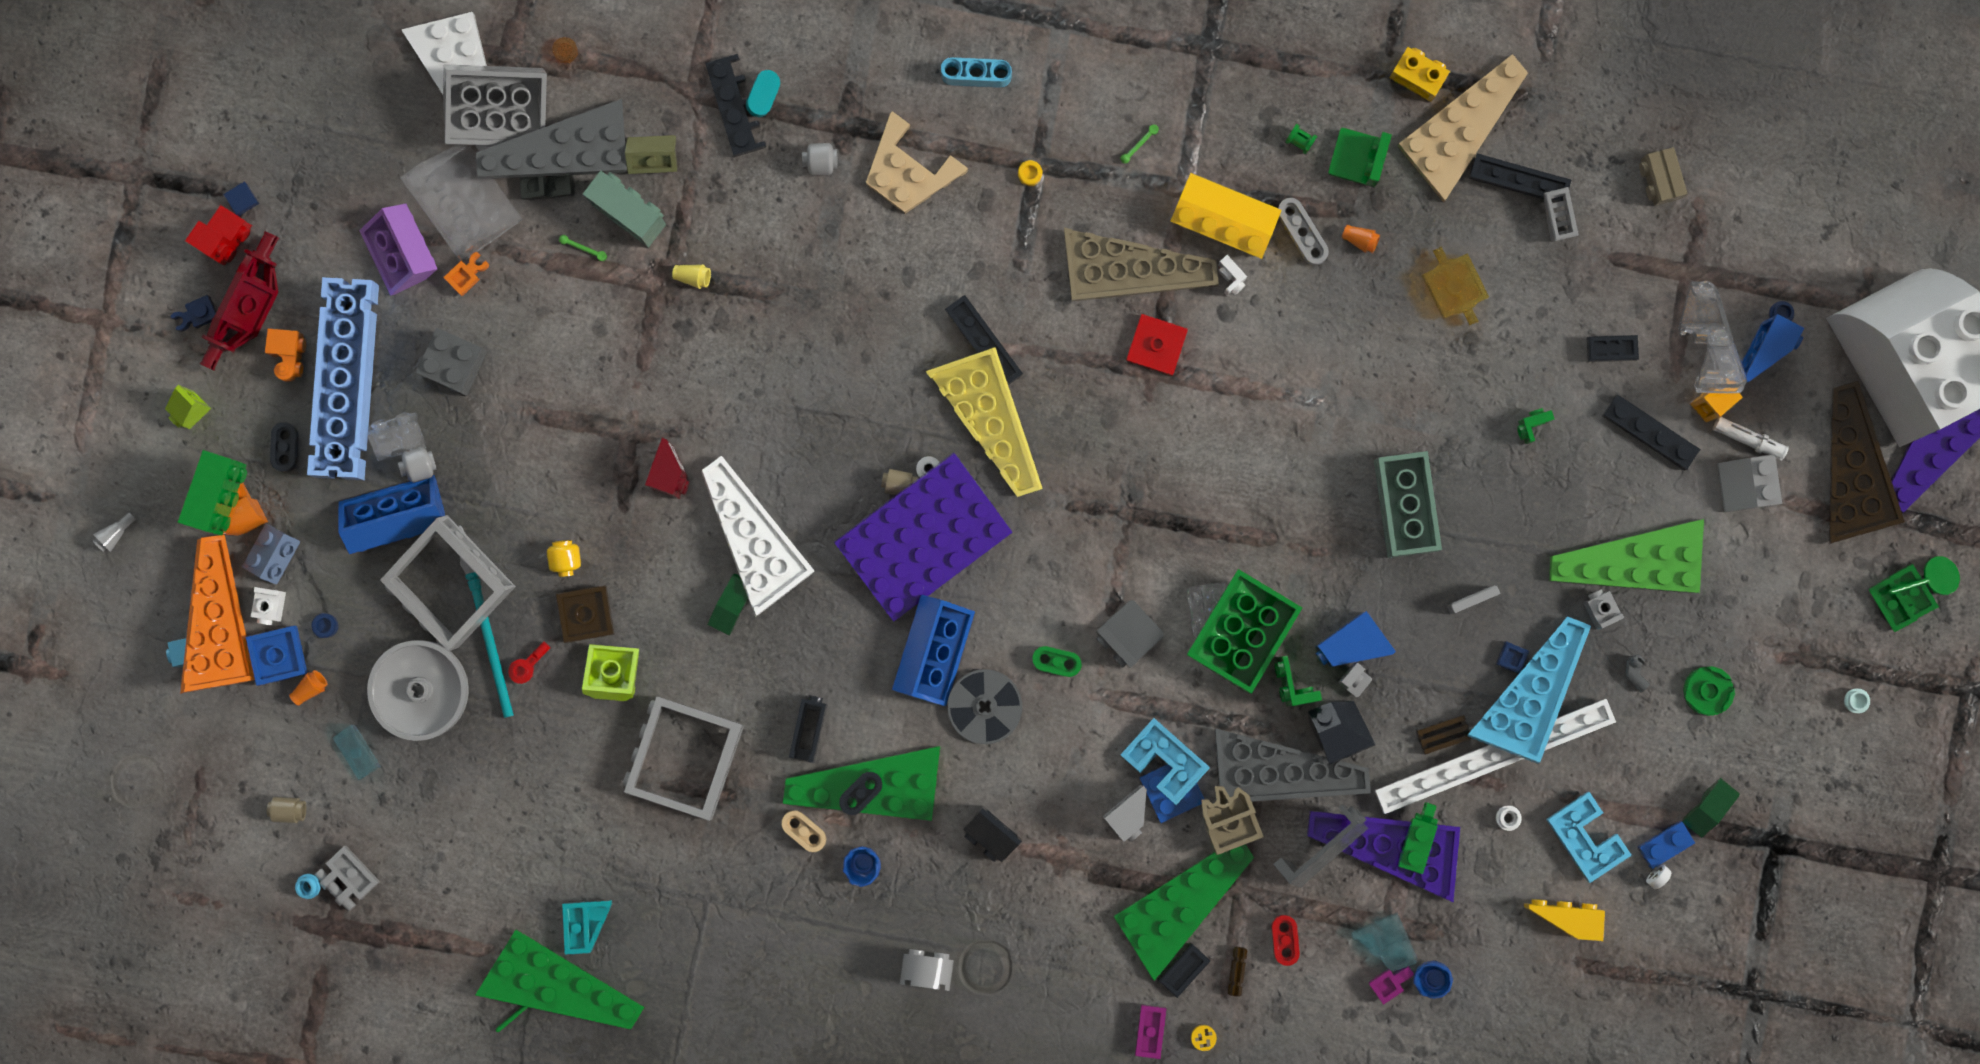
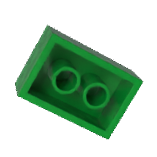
M203 450L178 523L222 536L223 532H226L231 522L229 515L232 507L234 508L238 502L239 494L237 492L240 484L246 479L247 470L245 468L247 464Z

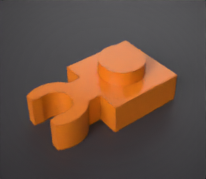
M474 252L470 256L467 265L460 261L443 277L461 296L465 295L480 280L475 274L485 271L490 265L487 261H484L482 265H476V260L481 256L478 252Z

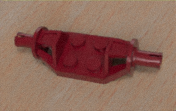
M264 231L256 251L244 250V253L247 255L236 270V274L216 315L212 319L207 336L202 335V338L207 340L210 345L202 361L199 363L200 365L215 371L223 351L229 350L234 353L236 348L258 336L279 293L275 272L277 264L269 258L279 237ZM260 263L264 264V281L255 277ZM230 328L238 332L228 342L222 341Z

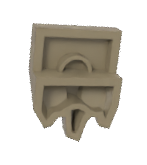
M1215 786L1216 802L1211 803L1208 799L1201 800L1205 828L1216 855L1264 837L1254 814L1256 812L1250 796L1239 787L1235 789L1233 796L1229 797L1224 786Z

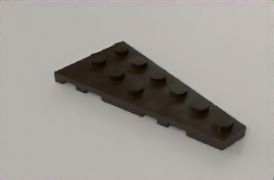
M1859 381L1832 389L1829 544L1905 522Z

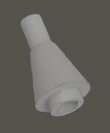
M127 513L117 523L115 522L94 533L93 535L96 539L92 542L101 551L104 552L108 549L111 552L125 532L124 530L136 519L130 513Z

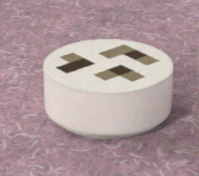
M1664 864L1659 865L1649 874L1646 882L1653 889H1659L1670 879L1671 870Z

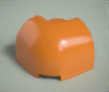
M244 483L239 486L237 492L239 499L236 506L231 509L229 515L231 522L227 531L223 532L225 535L239 536L268 522L258 501L251 498Z

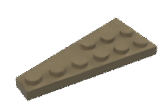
M1064 227L1072 302L1215 287L1219 285L1216 260L1190 254H1180L1166 249L1148 247V245L1116 238H1106L1088 232H1078Z

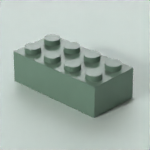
M1428 451L1379 457L1374 460L1387 557L1395 558L1441 551L1442 546Z

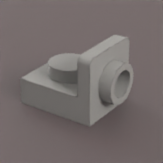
M1353 663L1338 683L1354 697H1359L1370 684L1372 678L1364 672L1365 668L1359 663Z

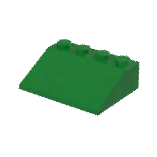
M1237 569L1187 655L1242 691L1252 694L1303 607Z

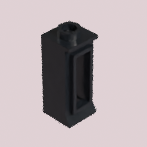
M809 695L808 700H801L788 758L815 763L828 704L822 703L823 698ZM808 709L819 711L811 750L799 748Z

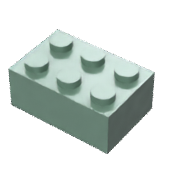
M600 171L584 191V197L593 207L649 248L666 226L662 219L664 215L660 212L661 210L651 202L645 204L641 195L631 187H628L626 190L621 180L611 172L606 175Z

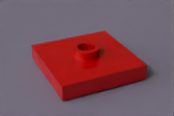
M1141 314L1126 361L1173 377L1188 329Z

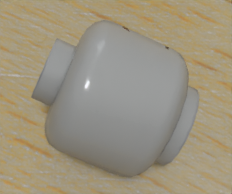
M811 143L808 145L807 152H802V165L808 168V172L811 175H831L833 170L838 168L837 149H833L830 143Z
M423 447L403 452L401 456L402 462H398L401 476H407L410 482L431 478L433 471L437 470L432 452H427Z

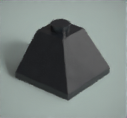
M1354 701L1329 702L1308 711L1309 724L1329 765L1375 746V742Z

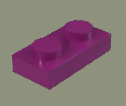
M1141 1004L1135 1056L1161 1059L1166 1007Z

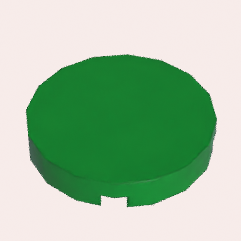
M1713 666L1700 667L1691 672L1686 678L1683 687L1684 699L1688 706L1696 713L1705 716L1723 713L1733 703L1735 688L1733 687L1731 677L1722 669Z

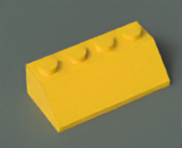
M1190 173L1171 222L1262 259L1282 210Z

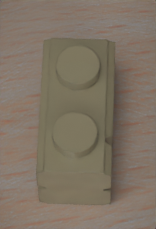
M1672 147L1653 152L1641 159L1642 163L1639 164L1642 177L1647 179L1646 194L1650 201L1653 200L1654 206L1680 200L1688 195L1675 148Z

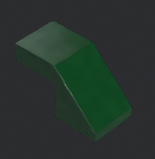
M735 573L732 575L707 624L729 636L733 632L742 610L749 602L739 575Z
M1719 778L1703 793L1701 802L1684 816L1682 822L1702 838L1719 824L1740 793L1723 779Z

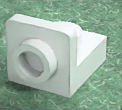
M1226 255L1218 264L1221 268L1219 272L1227 281L1231 279L1233 283L1226 288L1224 294L1226 296L1231 293L1236 295L1246 286L1243 282L1247 276Z

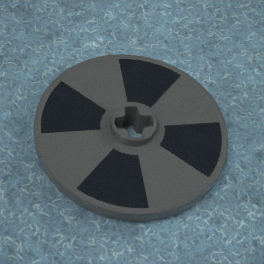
M982 669L966 674L954 685L948 699V715L953 727L962 737L978 744H992L1008 737L1017 727L1022 714V699L1016 685L1007 676L994 670ZM981 700L983 702L989 700L991 702L989 706L991 712L987 713L984 711L980 713V705L978 703Z

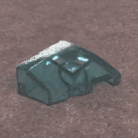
M1398 913L1379 919L1351 933L1355 940L1358 939L1365 945L1373 956L1379 957L1392 972L1417 962V955Z

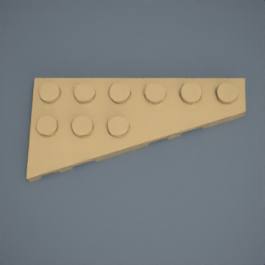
M1513 54L1398 144L1399 149L1443 202L1451 193L1528 74Z

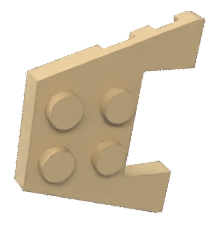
M892 111L870 169L866 185L906 214L930 198L931 195L945 188L958 177L966 174L968 168L950 155L935 175L896 146L909 129L910 124Z

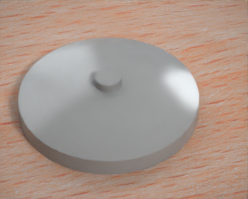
M425 640L406 641L388 649L373 666L367 686L369 705L379 724L391 734L412 741L435 738L450 730L461 718L469 694L468 679L457 657L442 645Z

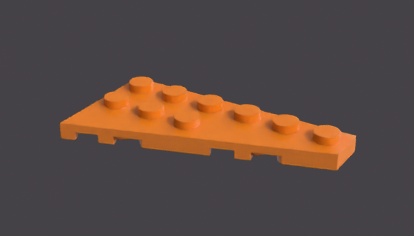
M225 535L203 537L197 540L180 694L255 680Z

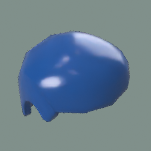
M860 846L850 850L844 857L843 872L846 874L851 885L864 887L871 884L879 876L881 862L871 848Z
M1432 960L1424 962L1417 968L1413 981L1422 996L1436 999L1444 997L1451 990L1453 977L1451 971L1444 963Z

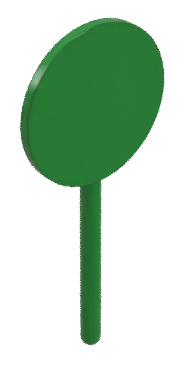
M1936 556L1931 558L1924 567L1925 579L1891 589L1889 594H1895L1927 584L1933 592L1939 595H1949L1958 588L1960 574L1956 565L1950 559Z

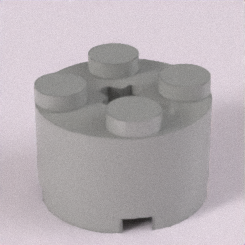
M909 949V954H904L900 984L905 985V980L911 981L910 986L938 990L940 985H945V990L950 991L954 960H949V954L934 952V957L924 956V951Z

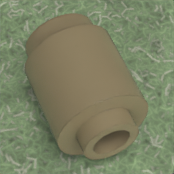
M889 469V473L883 474L881 487L885 488V493L897 495L916 481L918 477L913 476V473Z
M274 797L272 802L267 804V816L271 818L272 822L298 823V821H304L306 817V802L300 801L299 798Z

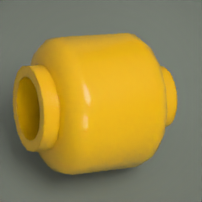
M572 540L552 542V546L547 549L549 570L558 572L559 577L574 575L573 570L580 568L579 546L572 544Z

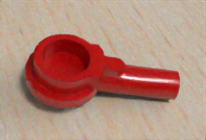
M543 641L526 660L518 659L512 662L508 670L511 680L519 684L530 681L533 677L534 665L551 647Z

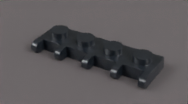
M738 54L705 63L734 158L767 147L765 141L755 143L752 129L760 127L759 121L750 123L748 121L744 108L747 98L742 100L737 85L745 82L746 78L745 75L735 77L731 63L740 60Z

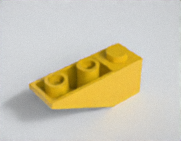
M1532 899V904L1524 903L1526 909L1573 938L1603 941L1605 911L1597 909V904L1582 903L1581 908L1572 907V902L1557 901V906L1547 905V900Z

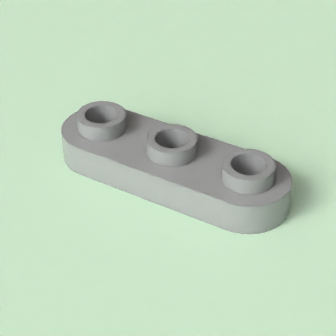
M1295 198L1284 199L1278 206V209L1282 210L1279 216L1280 221L1304 260L1314 266L1322 264L1329 253L1326 243L1302 204ZM1291 208L1294 214L1292 216L1287 215L1285 209ZM1304 229L1306 236H1300L1298 230ZM1311 250H1317L1319 257H1313Z

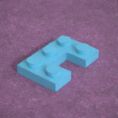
M1155 718L1151 720L1121 754L1140 773L1156 755L1173 769L1156 787L1175 805L1181 801L1210 769L1206 763Z
M1586 792L1546 820L1587 882L1591 883L1630 857L1631 853L1618 834L1612 835L1595 846L1583 826L1603 814V811L1590 792Z

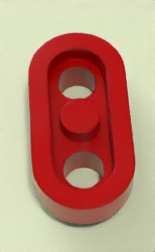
M1279 915L1274 918L1271 924L1273 953L1277 962L1284 966H1291L1298 961L1300 956L1297 924L1292 917ZM1281 923H1287L1288 929L1285 932H1281L1279 929ZM1284 948L1290 949V955L1287 957L1282 956Z

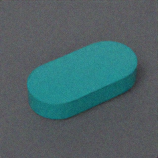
M764 70L760 72L753 83L746 100V108L754 117L765 116L773 105L780 87V78L774 71Z

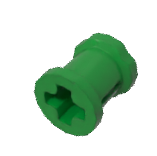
M1296 124L1285 143L1293 144L1303 150V154L1306 155L1317 136L1315 134L1313 136L1300 129V125Z

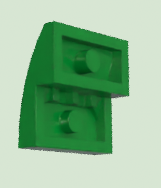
M1913 564L1902 568L1868 589L1894 633L1939 607L1925 584L1895 594H1889L1891 589L1922 580Z

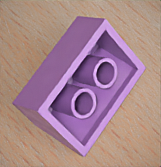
M407 204L382 208L359 230L390 296L426 280L437 270L434 258L431 256Z

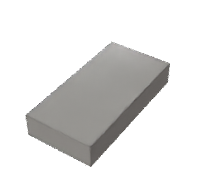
M1490 586L1448 604L1447 608L1450 614H1454L1500 594L1497 586Z

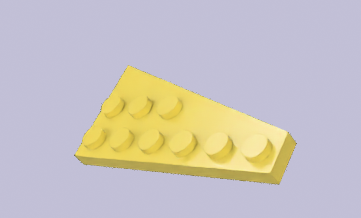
M991 348L926 371L929 377L933 378L943 396H946L952 404L954 411L975 440L979 441L986 455L998 467L1000 474L1016 496L1019 497L1043 489L996 348Z

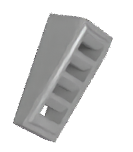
M1566 187L1543 193L1551 242L1578 236L1569 188ZM1563 196L1564 201L1552 203V198ZM1565 206V211L1554 213L1553 208ZM1566 215L1565 221L1556 223L1555 218ZM1567 225L1568 230L1558 232L1557 227Z

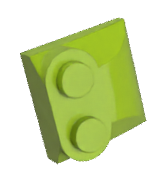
M589 644L582 685L583 694L594 699L626 701L633 698L639 649Z

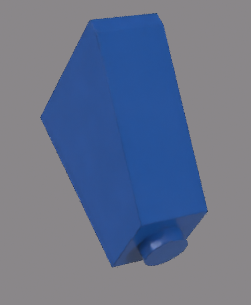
M1367 611L1362 612L1315 646L1318 651L1315 655L1323 665L1328 664L1329 667L1388 656L1396 652Z

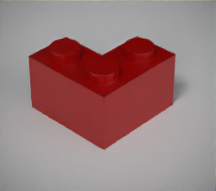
M220 205L208 224L206 225L198 221L185 241L225 266L227 262L229 263L234 259L239 244L249 237L252 225Z

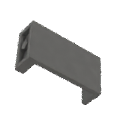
M1343 804L1338 807L1351 824L1299 869L1291 861L1283 858L1274 863V866L1289 884L1301 888L1368 829L1364 824L1366 818L1358 809H1354L1352 806L1348 808Z

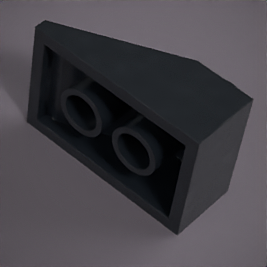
M984 806L981 807L963 829L967 832L964 837L975 846L980 843L986 849L983 853L993 862L997 859L1003 862L1022 842L1017 834Z

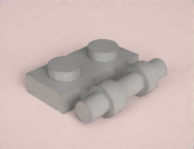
M343 846L325 863L332 870L331 873L327 875L323 869H320L314 875L320 881V886L324 890L327 889L336 898L335 902L339 906L343 905L348 912L356 906L350 899L353 894L361 900L380 883L347 846ZM337 878L347 886L344 891L335 883Z

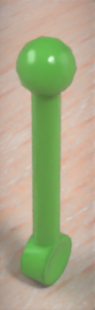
M1151 125L1148 130L1149 132L1127 154L1121 156L1122 163L1127 164L1130 161V157L1150 136L1158 133L1159 128L1157 125Z
M566 235L559 237L561 244L567 243L596 256L599 261L607 259V254L604 251L597 252L568 239Z

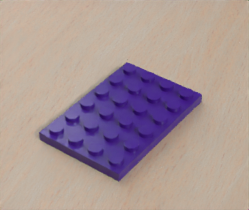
M953 452L835 540L834 543L894 622L917 605L921 595L929 596L1013 532Z

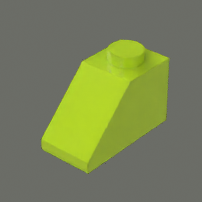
M181 385L175 387L165 408L170 414L169 420L178 428L182 426L191 429L211 409L195 391Z

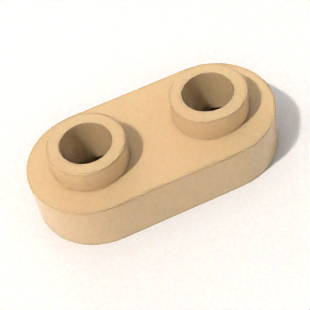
M796 810L784 815L782 819L783 830L809 852H817L825 846L827 840L825 832L806 815ZM793 818L798 819L800 822L797 828L792 827L790 824ZM812 834L818 836V843L813 844L810 842L809 838Z

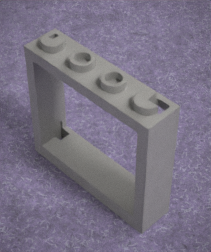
M448 515L436 518L380 580L385 585L387 592L396 596L402 603V607L408 613L413 614L419 620L420 626L436 638L437 644L442 645L448 651L459 648L516 587ZM437 533L494 591L454 635L398 578L400 573Z
M656 697L655 701L651 700L647 710V714L650 715L648 723L642 725L639 733V738L642 739L639 748L635 747L631 757V762L634 763L631 772L627 771L622 784L626 786L624 792L710 821L713 819L744 725L662 697ZM662 707L730 729L703 809L635 787Z

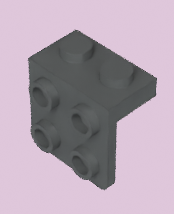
M1133 600L1128 601L1096 631L1098 635L1096 640L1105 649L1109 647L1115 653L1113 658L1122 668L1124 666L1131 668L1164 636L1163 631Z

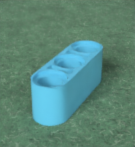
M952 57L947 58L941 64V77L946 84L953 86L1001 88L1011 82L1012 69L1005 60ZM949 67H955L959 71L955 76H949L945 73ZM974 68H979L983 74L979 77H973L970 71ZM999 69H1003L1007 72V76L997 78L994 73Z

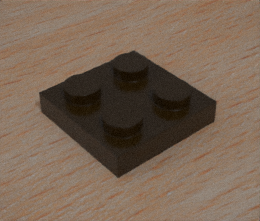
M607 586L556 594L564 643L615 635Z

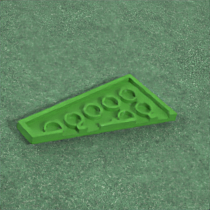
M1704 519L1551 556L1549 581L1700 593Z

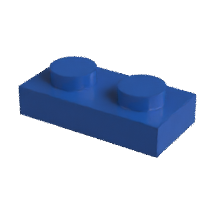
M1679 821L1638 846V849L1649 867L1654 869L1695 844V841L1683 822Z

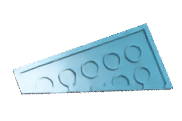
M1567 617L1467 736L1539 764L1591 625Z

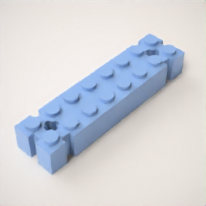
M322 277L321 297L327 301L326 307H320L309 444L315 447V455H309L307 475L314 478L335 479V473H337V477L345 480H365L366 461L360 459V451H367L377 314L371 311V305H378L379 285L372 280L352 279V285H350L342 278ZM349 302H352V307H349V310L345 309L346 305H350ZM338 449H340L341 455H338V457L334 456L335 451L339 452Z

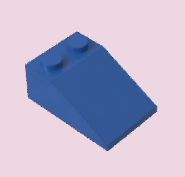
M1778 314L1763 321L1732 381L1738 387L1748 383L1793 349L1796 350L1803 340L1801 334L1804 328Z

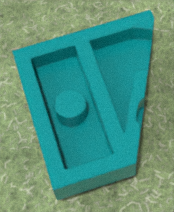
M612 900L562 904L565 955L592 952L612 906Z

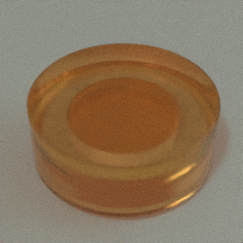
M561 37L553 44L552 51L559 62L570 63L576 59L578 48L571 38Z

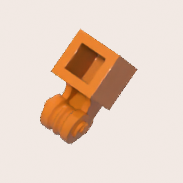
M268 328L265 353L272 357H281L283 361L274 368L276 377L286 382L302 377L304 366L300 359L302 353L306 350L304 335L298 331Z

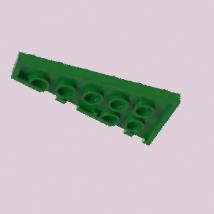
M940 746L787 778L785 781L783 804L841 810L839 801L842 794L862 774L875 772L882 779V789L860 813L932 821ZM869 779L866 781L865 786L868 789H873L875 782ZM853 797L849 798L848 805L855 807L857 800Z
M1246 844L1218 855L1213 852L1114 915L1117 923L1154 981L1253 860L1254 856Z
M517 929L475 994L480 997L627 1029L633 1028L645 1008L643 1005Z

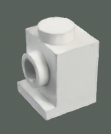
M254 587L255 595L251 617L257 618V623L272 625V621L281 622L286 592ZM264 602H267L269 605L266 611H263Z

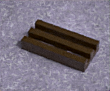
M1461 715L1417 730L1416 733L1424 755L1472 739L1467 736L1469 734V727L1466 724L1465 716ZM1460 722L1461 727L1424 739L1423 734ZM1460 732L1464 733L1462 737L1427 748V743Z

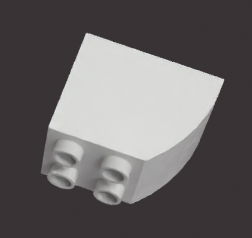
M1921 269L1826 318L1899 447L1940 430L1980 409V292L1964 280L1942 270Z

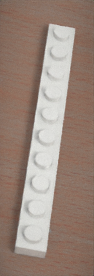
M1607 699L1557 717L1545 750L1615 723L1616 720ZM1487 745L1376 789L1374 792L1383 814H1386L1524 758Z

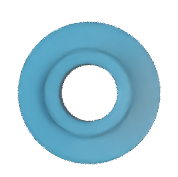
M312 874L300 876L295 884L296 893L305 899L316 897L320 892L319 880Z

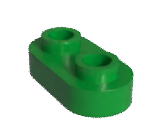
M1048 646L1036 649L1032 657L1033 664L1038 670L1065 677L1077 675L1082 666L1081 659L1077 654ZM1043 654H1047L1050 659L1046 664L1040 661V656ZM1066 660L1073 662L1074 666L1072 669L1068 670L1064 667Z

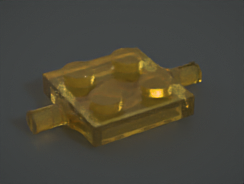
M1442 246L1433 250L1439 264L1435 269L1424 273L1422 277L1443 320L1454 314L1464 313L1469 326L1479 322L1472 308L1476 304L1488 299L1489 295L1468 253L1458 258L1448 259Z

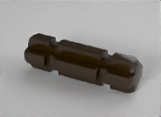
M1236 946L1233 949L1234 960H1232L1229 978L1231 984L1228 986V994L1230 996L1240 997L1242 995L1243 987L1241 983L1244 981L1246 966L1244 959H1247L1248 952L1245 947Z

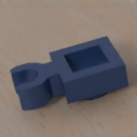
M205 295L185 304L187 312H174L171 315V319H183V323L175 327L177 331L183 332L190 327L191 323H193L195 328L211 323L217 311L211 297Z

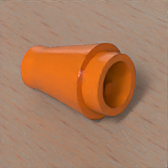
M1347 225L1342 234V239L1347 240L1365 253L1367 251L1373 253L1379 242L1380 235L1375 233L1376 230Z
M316 670L311 673L307 672L295 690L289 694V697L296 705L300 706L303 702L324 692L328 683L320 672Z

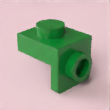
M1543 408L1529 412L1530 417L1518 421L1517 432L1519 438L1524 440L1526 445L1535 441L1532 431L1533 427L1555 420L1552 410L1544 412Z

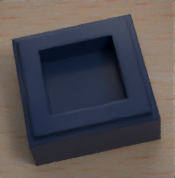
M245 181L224 194L237 216L260 204Z
M1505 641L1496 665L1519 674L1529 651Z

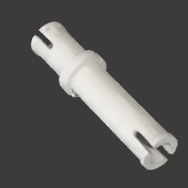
M1722 416L1717 418L1713 426V431L1754 448L1757 453L1763 452L1768 455H1775L1776 459L1780 461L1785 458L1789 449L1788 446L1769 439V436L1766 434L1755 433Z

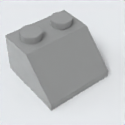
M1775 455L1751 457L1717 464L1724 512L1772 507L1782 504Z
M1139 785L1102 816L1123 842L1127 839L1132 842L1142 833L1140 828L1144 825L1147 791L1142 785Z

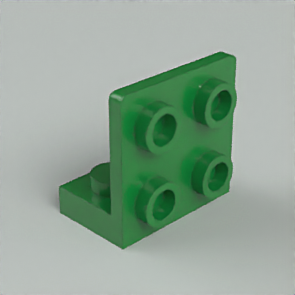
M1342 127L1338 134L1328 174L1375 188L1380 180L1392 134L1382 132L1379 137Z
M1288 656L1277 658L1278 662L1274 663L1276 677H1281L1283 687L1279 688L1281 702H1286V707L1322 701L1321 692L1314 691L1313 687L1294 690Z

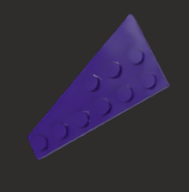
M1980 409L1910 443L1898 469H1896L1891 479L1902 513L1980 438Z
M1309 811L1307 836L1327 845L1351 822L1344 814ZM1365 817L1366 821L1364 824L1368 829L1342 852L1454 903L1460 827L1437 824L1438 827L1424 873L1421 874L1398 866L1411 822Z

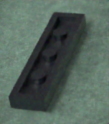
M1478 153L1474 157L1469 179L1543 200V193L1566 187L1570 188L1572 181L1571 179ZM1563 196L1552 198L1551 201L1556 203L1564 201Z
M963 295L945 309L976 353L996 348L1008 385L1023 375L1022 371L966 295Z
M1618 394L1613 398L1602 415L1684 471L1689 468L1701 450Z

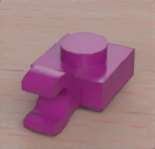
M1406 964L1394 974L1388 968L1368 983L1384 1005L1402 993L1404 990L1400 984L1415 974Z

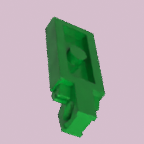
M1425 802L1422 813H1415L1414 818L1411 819L1398 862L1399 867L1421 874L1424 873L1438 827V819L1434 818L1436 805Z

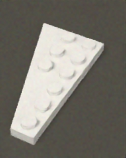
M473 12L402 29V32L442 94L443 64L487 66ZM475 145V146L477 147V149H478L479 151H481V150L490 148V147L495 146V145Z
M720 456L704 468L701 473L753 613L757 617L813 574L814 570L725 459Z

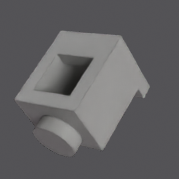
M1602 589L1593 592L1588 595L1590 600L1583 603L1596 630L1603 629L1624 618L1610 591L1603 593ZM1602 603L1606 604L1607 612L1601 610Z

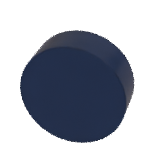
M321 613L313 619L311 624L312 631L320 638H330L338 631V621L331 614Z

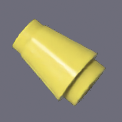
M675 265L672 277L674 280L701 289L702 287H708L711 270L706 268L705 265Z

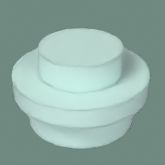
M1851 689L1844 697V704L1852 713H1863L1869 708L1870 697L1862 689Z

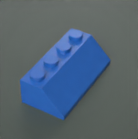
M433 475L431 478L417 482H406L339 501L338 533L348 553L363 552L370 548L423 534L436 518L445 516L435 476Z
M921 595L892 690L946 706L975 611L941 599Z

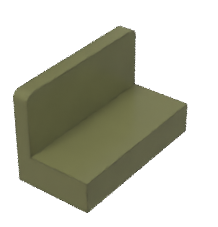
M676 136L628 137L625 149L628 174L677 172Z

